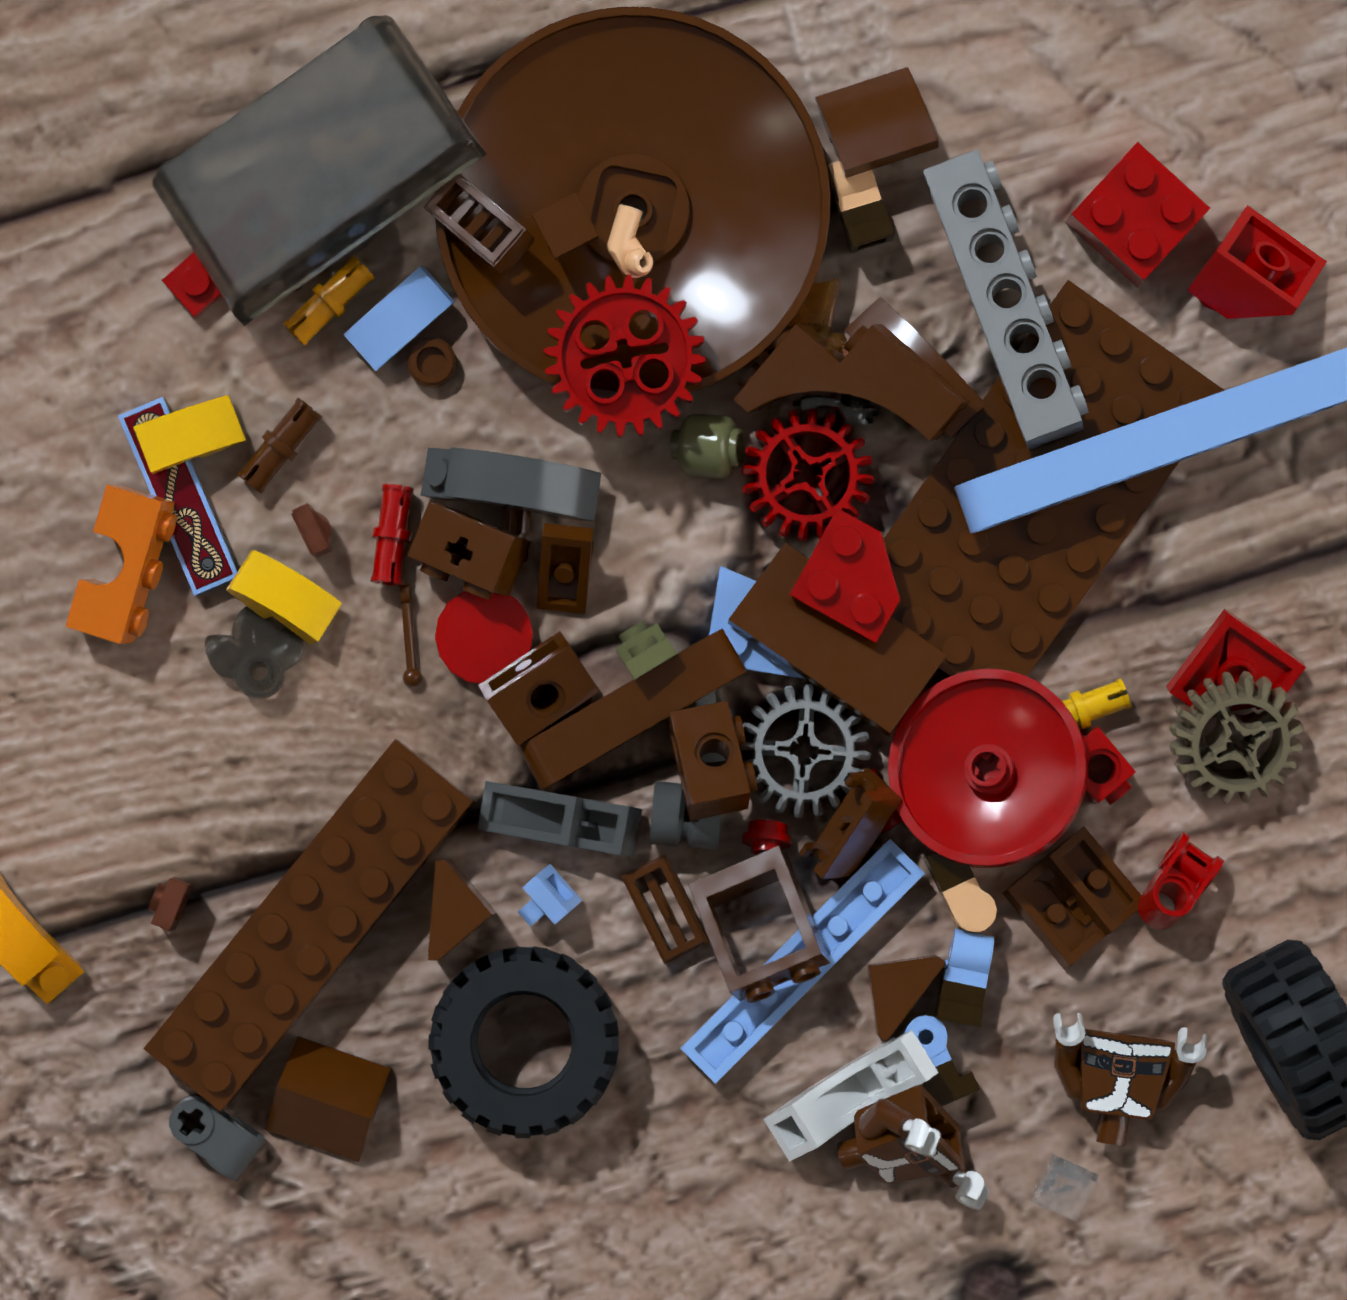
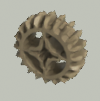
M1224 671L1221 677L1222 685L1216 687L1210 678H1205L1203 684L1207 691L1200 696L1197 691L1188 690L1187 696L1193 705L1191 707L1177 706L1175 711L1184 722L1170 724V732L1178 739L1171 742L1169 748L1173 755L1180 756L1176 760L1175 766L1179 773H1188L1186 781L1191 788L1202 785L1201 791L1209 799L1219 791L1221 800L1228 804L1232 801L1235 792H1238L1241 800L1249 804L1252 797L1251 790L1258 789L1262 796L1268 797L1270 792L1266 784L1272 779L1276 784L1285 785L1286 779L1280 772L1282 768L1289 770L1297 769V762L1289 753L1303 751V743L1295 736L1304 732V726L1300 720L1293 719L1299 712L1294 702H1285L1288 694L1282 687L1272 689V682L1269 678L1262 676L1254 684L1251 673L1243 671L1238 683H1235L1230 672ZM1250 704L1258 706L1265 711L1259 714L1253 711L1246 715H1237L1231 711L1229 706ZM1215 715L1217 721L1214 730L1203 737L1204 742L1199 745L1203 728L1209 719ZM1230 721L1243 737L1240 742L1245 750L1244 753L1230 739V735L1233 734L1228 726ZM1273 731L1268 749L1258 760L1257 749L1259 745L1270 738L1269 732ZM1236 760L1242 764L1243 768L1238 770H1221L1208 764L1214 761L1220 764L1224 761Z

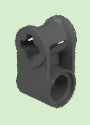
M191 1095L182 1099L173 1109L169 1118V1127L178 1141L199 1154L211 1167L233 1181L240 1179L266 1142V1139L253 1127L241 1119L230 1115L225 1110L220 1112L200 1095ZM197 1108L203 1113L200 1121L206 1127L202 1128L197 1125L191 1131L184 1126L187 1117L182 1111L191 1113Z

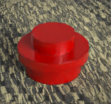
M761 819L749 822L748 831L743 833L742 843L751 847L752 854L758 855L777 846H780L782 850L791 847L792 838L787 835V824Z

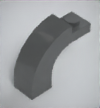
M451 447V449L428 448L421 496L440 500L502 506L555 518L594 521L602 473L571 465L504 453Z

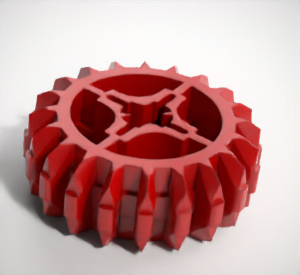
M816 409L808 410L807 423L799 424V416L796 410L789 411L788 421L790 427L785 429L777 417L772 418L770 425L776 435L771 438L765 431L758 430L755 433V437L765 447L763 450L748 446L745 451V455L758 461L757 466L744 465L741 467L742 475L756 477V482L748 483L742 487L743 494L752 495L759 492L761 497L750 505L751 512H759L766 506L770 512L763 519L762 525L768 528L776 518L784 521L779 530V536L786 538L789 534L791 525L799 526L798 541L800 542L807 540L808 527H815L816 536L820 540L826 529L824 524L830 522L837 508L858 519L860 514L850 503L854 500L860 504H867L870 496L865 492L857 490L858 485H872L874 482L872 475L859 474V468L872 464V457L862 456L856 458L854 452L860 450L865 445L864 439L860 437L848 444L845 438L850 434L853 426L850 423H846L838 433L831 429L836 419V415L833 413H828L824 426L815 424L817 418ZM800 436L821 438L832 444L836 449L822 456L812 457L806 454L793 438ZM781 446L789 462L790 473L778 485L769 490L766 479L767 463L773 452ZM794 454L800 463H804L808 469L815 466L818 468L827 462L829 463L821 468V475H816L815 480L819 481L816 489L821 497L815 488L810 487L807 482L796 483L789 488H785L794 482V476L799 475L800 472L795 469L798 461ZM845 461L848 470L847 489L842 499L834 505L825 486V476ZM794 494H804L818 506L821 513L815 515L797 514L787 510L778 502Z

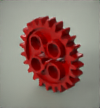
M627 274L624 280L623 288H616L612 278L606 276L605 291L600 293L590 282L587 283L586 287L589 298L583 301L578 296L571 294L569 299L575 310L569 313L558 309L556 316L564 324L563 328H548L547 334L552 339L558 341V346H550L543 350L545 356L557 359V364L545 369L546 376L561 377V381L551 389L553 395L568 393L570 397L566 400L563 410L567 413L579 406L582 411L578 423L583 426L592 417L598 419L597 433L601 435L609 423L615 424L618 438H623L626 425L633 424L638 436H643L644 422L648 420L658 430L663 429L662 413L666 411L676 419L680 417L679 410L675 405L677 399L692 403L693 396L685 389L686 384L701 385L702 378L692 372L691 367L705 364V357L692 353V349L704 344V337L689 336L688 333L698 324L697 318L690 317L682 320L680 315L686 307V302L682 300L670 306L667 302L671 289L666 287L657 296L652 294V279L650 278L646 279L641 289H634L633 279L629 274ZM640 315L653 317L659 326L656 334L649 339L636 338L630 331V324L635 317ZM591 325H600L609 333L607 344L597 350L589 349L581 342L583 331ZM660 344H666L669 347L665 353L633 357L631 360L632 367L622 368L620 361L607 362L589 369L581 367V362L584 360L616 356L618 354V346L627 345L630 352L642 351ZM651 363L663 365L669 374L667 382L659 388L645 386L640 380V373L646 365ZM602 373L614 375L620 383L618 392L610 398L597 397L591 390L594 378Z

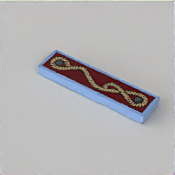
M160 397L118 415V418L151 495L175 502L172 513L176 514L177 521L170 540L194 596L197 597L231 582L238 569L192 461L189 460L155 474H152L149 470L133 426L171 413L165 398Z

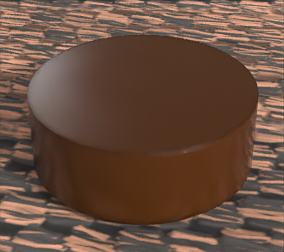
M428 337L419 340L411 347L407 356V367L410 375L418 384L428 388H437L445 385L452 379L456 371L457 360L453 349L448 343L439 338Z

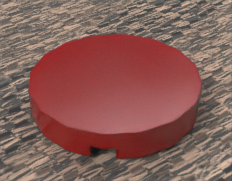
M462 591L446 604L438 617L435 640L440 658L452 673L467 682L481 684L529 652L532 648L534 633L528 613L513 596L492 593L490 600H487L467 591Z

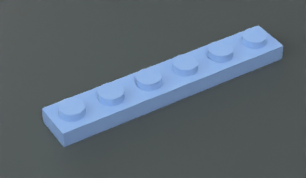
M888 839L812 915L830 964L820 967L821 973L811 980L797 984L789 980L775 986V993L758 1002L748 1003L746 999L739 1001L732 995L680 1049L716 1084L925 873L891 839ZM799 929L763 965L806 948Z

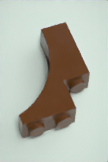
M807 323L795 324L793 328L788 325L779 337L769 346L773 352L761 366L757 362L754 363L740 378L737 385L742 390L733 399L749 413L760 411L778 400L803 392L827 391L850 394L887 408L916 428L929 441L940 439L971 402L883 324H873L869 329L864 325L861 326L846 342L844 348L849 353L844 356Z

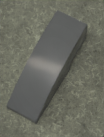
M486 781L477 830L634 857L642 809Z

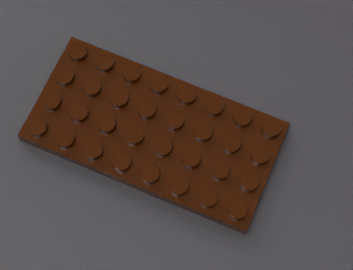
M1067 280L1049 305L1054 322L1046 325L1052 343L1062 340L1071 363V368L1063 370L1070 388L1076 385L1080 386L1089 413L1081 415L1084 430L1028 451L999 376L983 398L986 405L963 426L884 538L893 575L901 597V601L892 617L947 655L939 670L949 677L977 669L1009 670L1028 676L1179 462L970 534L954 487L980 476L1225 391L1069 280ZM1030 333L1017 352L1029 353L1037 347L1039 339ZM1039 378L1030 385L1029 393L1037 399H1045L1054 393L1056 384L1051 379Z

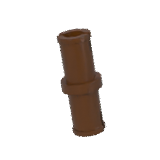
M298 397L274 430L271 432L267 429L263 434L262 438L265 441L243 469L239 470L237 475L244 481H248L247 484L255 490L263 493L264 488L288 459L290 461L295 459L298 455L295 451L296 448L323 416Z

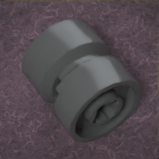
M655 781L649 844L677 846L681 840H687L691 848L718 851L722 815L698 819V822H684V811L687 809L681 783Z

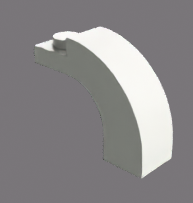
M910 1030L897 1038L892 1037L887 1042L881 1043L850 1061L785 1103L763 1120L790 1162L818 1148L853 1123L857 1110L871 1105L879 1099L888 1098L920 1085L939 1072L914 1032Z

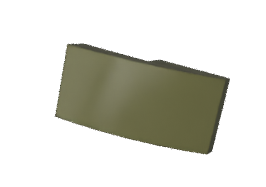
M644 621L620 634L619 638L623 644L615 648L634 680L677 654L658 623L648 628Z

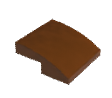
M908 67L815 97L830 143H833L845 178L939 148L935 129Z
M1085 826L1076 831L1002 892L1064 969L1072 966L1100 940L1114 932L1138 911V901L1141 896Z

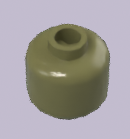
M711 414L688 415L683 421L680 430L672 432L670 454L672 459H678L681 470L688 477L727 478L732 474L735 467L739 468L743 464L746 445L745 434L742 428H737L736 423L730 416Z

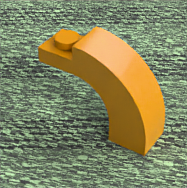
M0 873V965L21 986L26 984L48 1004L81 976L84 970L80 963L28 913L12 893Z

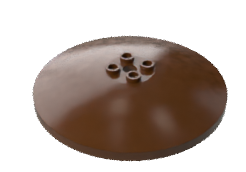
M652 7L597 9L557 21L527 36L493 63L469 91L449 128L438 163L435 193L450 175L457 170L535 238L533 244L509 272L502 276L435 218L442 260L452 287L467 314L481 333L503 355L521 369L553 386L561 381V377H548L545 374V369L557 364V359L545 356L543 350L550 346H558V341L552 339L547 334L548 328L562 329L564 326L556 316V311L559 309L572 313L575 310L569 299L571 294L578 296L583 301L588 299L586 284L589 282L595 286L599 293L605 291L606 276L612 278L616 288H623L627 275L620 271L607 249V243L618 207L624 200L638 198L646 204L647 214L639 223L635 237L644 250L650 252L653 257L651 271L642 277L632 278L634 289H641L647 278L652 279V294L656 296L664 288L669 287L671 292L667 303L670 306L682 300L686 302V307L680 315L681 319L696 317L698 320V324L688 332L689 336L704 337V344L692 349V353L705 357V364L691 367V371L702 378L701 385L686 384L685 389L690 394L715 385L734 375L769 348L783 330L794 320L807 299L819 272L826 247L830 222L828 169L815 126L800 97L772 63L747 42L722 27L677 11ZM463 191L445 213L451 217L469 195ZM576 192L599 238L555 261L532 214ZM480 204L461 224L462 228L465 229L483 209ZM494 218L476 239L481 243L499 221ZM640 315L632 320L630 331L636 338L649 339L656 334L659 326L653 317ZM600 325L587 327L581 335L582 344L592 350L604 347L609 340L608 331ZM660 344L642 351L630 352L627 345L618 346V354L616 356L584 360L581 362V367L589 369L607 362L620 361L622 368L632 367L631 360L633 357L665 353L669 347L666 344ZM658 363L646 365L640 373L641 382L649 388L663 386L669 377L667 369ZM602 373L596 376L591 384L592 392L600 398L614 396L620 387L618 379L609 373Z

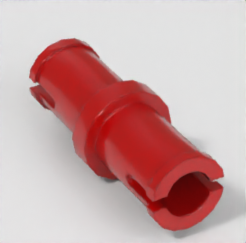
M383 484L378 527L373 528L372 538L376 539V548L370 582L375 584L382 582V585L402 586L401 579L406 543H411L412 532L408 531V522L414 488L404 486V489H402V485Z

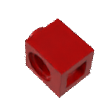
M1097 726L1083 735L1087 758L1089 761L1094 755L1104 756L1110 762L1112 771L1108 780L1101 784L1093 782L1088 777L1085 795L1093 804H1099L1105 799L1111 805L1132 788L1127 779L1135 774L1136 771Z

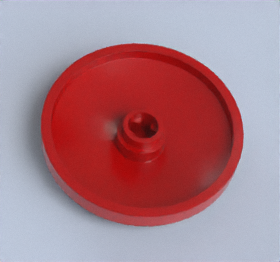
M977 669L945 678L930 687L914 701L895 731L888 759V778L890 788L902 798V801L896 808L908 829L925 846L941 857L958 864L977 868H998L1021 863L1042 853L1068 829L1079 811L1086 791L1088 758L1084 738L1077 722L1064 703L1052 691L1036 680L1020 673L1001 669Z

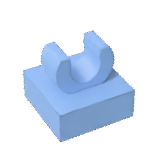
M549 864L522 887L532 899L518 913L530 927L545 914L554 924H557L583 900L554 867Z

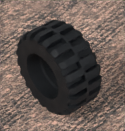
M1286 940L1229 969L1223 978L1222 987L1225 990L1224 994L1230 1005L1231 1013L1257 1067L1264 1076L1271 1092L1275 1095L1278 1104L1289 1117L1292 1125L1298 1129L1303 1138L1308 1140H1321L1347 1127V1005L1338 993L1330 976L1324 971L1320 961L1316 956H1313L1310 948L1304 945L1302 941Z
M516 946L489 953L463 969L446 987L438 1005L435 1007L431 1019V1033L428 1037V1050H431V1068L435 1079L438 1078L444 1090L442 1094L450 1105L453 1103L462 1112V1117L472 1124L475 1122L487 1128V1132L499 1136L501 1134L513 1135L515 1138H530L531 1136L542 1134L547 1136L559 1132L560 1129L570 1124L573 1125L583 1118L603 1096L612 1079L619 1052V1028L612 1007L613 1004L607 992L598 983L597 978L588 969L575 962V959L563 953L560 954L548 950V948L536 946ZM515 995H534L548 1000L564 1015L571 1032V1051L562 1071L551 1081L533 1088L512 1087L496 1079L485 1067L478 1049L479 1029L487 1012L499 1001Z

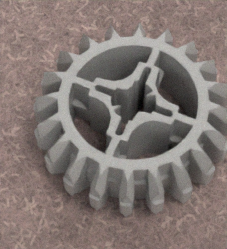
M806 684L803 689V699L796 700L793 687L786 686L784 688L786 703L780 705L777 697L770 693L766 696V699L773 710L766 714L757 705L751 709L753 715L760 719L761 723L758 727L751 723H743L744 732L754 735L753 743L746 742L745 745H741L739 748L740 751H752V759L743 760V763L751 761L757 772L755 776L756 783L758 784L762 781L767 787L758 797L761 803L768 801L772 793L780 797L775 806L776 812L783 813L787 800L795 802V817L803 816L805 802H811L814 815L820 816L823 814L820 800L827 797L830 805L837 809L841 802L834 792L841 788L845 794H848L851 787L845 785L848 776L852 772H862V769L853 767L854 760L865 761L870 759V752L855 751V743L868 740L869 735L867 732L852 734L850 727L858 724L862 718L854 714L845 720L840 714L847 707L838 702L834 709L827 704L831 699L828 693L823 691L820 701L812 700L813 686ZM799 710L796 734L787 741L764 740L769 726L777 718L785 713ZM814 712L824 715L835 724L842 736L844 747L823 744L816 738L813 728ZM807 725L806 737L809 738V746L816 747L817 750L829 751L830 754H818L815 760L809 757L811 764L804 766L802 778L800 777L801 765L798 764V756L792 755L790 752L778 751L777 747L789 748L792 742L798 745L796 738L803 736V727ZM762 755L781 757L790 762L794 773L793 791L782 787L770 776L764 765ZM843 761L842 767L833 781L822 789L808 792L810 772L817 762Z

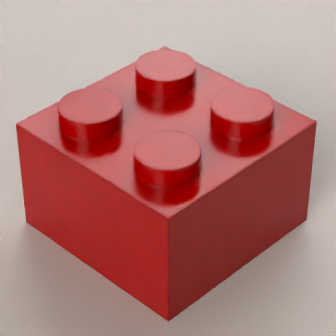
M1137 142L1070 214L1065 223L1138 288L1204 217L1210 207Z

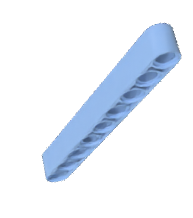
M1347 348L959 484L954 489L970 534L989 529L1346 403Z

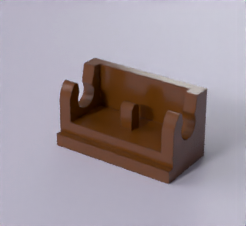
M864 768L862 772H852L849 775L845 785L851 787L850 791L817 841L805 843L799 853L802 857L808 858L813 856L820 860L813 871L822 879L852 876L902 801V798L869 768Z

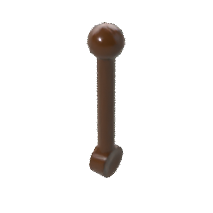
M410 584L399 586L407 670L403 673V682L409 687H416L422 681V675L416 669Z

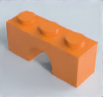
M106 485L93 532L110 537L117 542L124 557L123 568L118 577L110 583L96 579H79L65 627L118 644L134 643L136 636L140 637L143 634L149 618V609L144 608L149 590L156 588L162 574L163 563L158 561L163 542H169L176 526L177 516L172 513L175 502L122 485Z

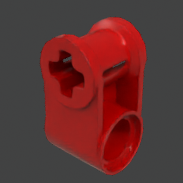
M1184 831L1176 838L1158 865L1159 869L1138 901V912L1141 919L1154 929L1165 930L1183 918L1193 908L1200 895L1210 885L1224 863L1221 857L1216 856L1212 858L1189 842L1190 836ZM1159 893L1167 895L1172 900L1174 911L1165 908L1161 904Z

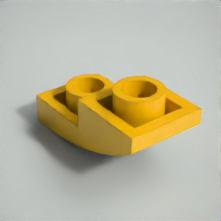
M229 395L192 405L133 426L152 474L197 457H207L247 441Z
M256 550L250 551L226 591L263 619L273 616L309 645L319 642L342 604L334 596L303 575Z

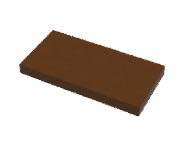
M785 542L732 613L727 624L889 737L944 662L947 655L893 617H891L879 641L875 643L790 596L789 594L809 558Z

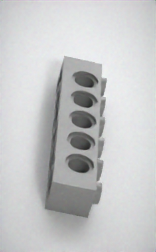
M976 149L924 169L923 174L1028 451L1084 430L1081 415L1089 413L1080 386L1076 385L1070 388L1063 370L1071 368V363L1062 340L1052 343L1046 325L1053 323L1054 319L1045 295L1035 297L1029 280L1036 278L1037 275L1027 249L1018 252L1011 235L1020 231L1010 205L1000 207L994 192L1002 188V184L993 160L983 163L979 150ZM971 199H979L987 204L985 212L976 218H968L960 213L961 207ZM986 244H998L1004 249L1002 257L993 263H985L977 257L979 250ZM1005 288L1016 289L1022 295L1020 301L1011 308H1002L994 302L997 293ZM1031 333L1039 339L1037 347L1029 353L1016 352L1011 345L1014 338L1019 334ZM1048 378L1056 384V389L1050 397L1037 399L1029 393L1030 385L1036 379Z

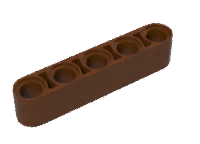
M722 628L674 655L637 679H633L520 745L518 750L540 789L544 790L668 719L669 712L685 709L745 674L747 670Z

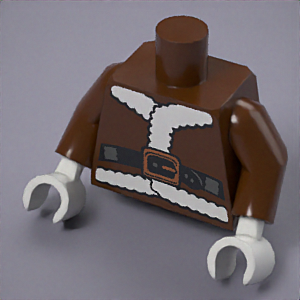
M1056 1013L1053 1017L1056 1034L1054 1068L1067 1096L1077 1101L1078 1107L1081 1110L1100 1113L1096 1139L1100 1143L1126 1146L1129 1117L1152 1120L1154 1113L1166 1110L1186 1086L1196 1063L1203 1060L1206 1055L1208 1036L1203 1034L1202 1040L1198 1044H1189L1186 1042L1188 1028L1185 1027L1178 1031L1177 1048L1174 1051L1175 1043L1169 1040L1085 1029L1081 1013H1077V1022L1069 1027L1062 1026L1060 1013Z
M922 1085L914 1086L885 1099H879L877 1102L857 1110L854 1115L856 1137L838 1142L837 1144L839 1161L846 1171L868 1165L885 1183L890 1184L933 1176L951 1188L959 1185L955 1198L961 1204L975 1210L982 1208L989 1194V1189L979 1173L967 1171L965 1174L960 1126Z

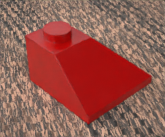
M1247 205L1204 264L1187 291L1197 297L1206 308L1215 310L1226 319L1293 315L1327 261Z

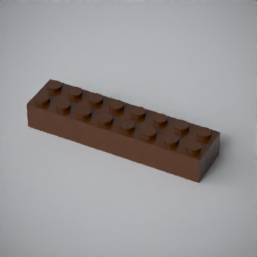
M395 739L143 1049L221 1112L226 1109L464 817L475 801L404 743Z

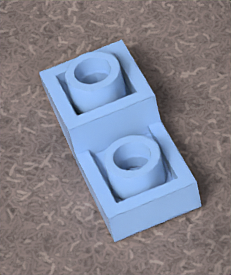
M422 265L343 335L370 366L377 371L455 301Z

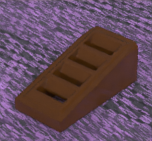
M457 170L450 175L423 207L502 276L509 272L535 240L521 224ZM465 191L469 196L449 217L445 211ZM480 204L483 209L465 229L462 228L461 224ZM496 218L499 222L480 243L476 238Z

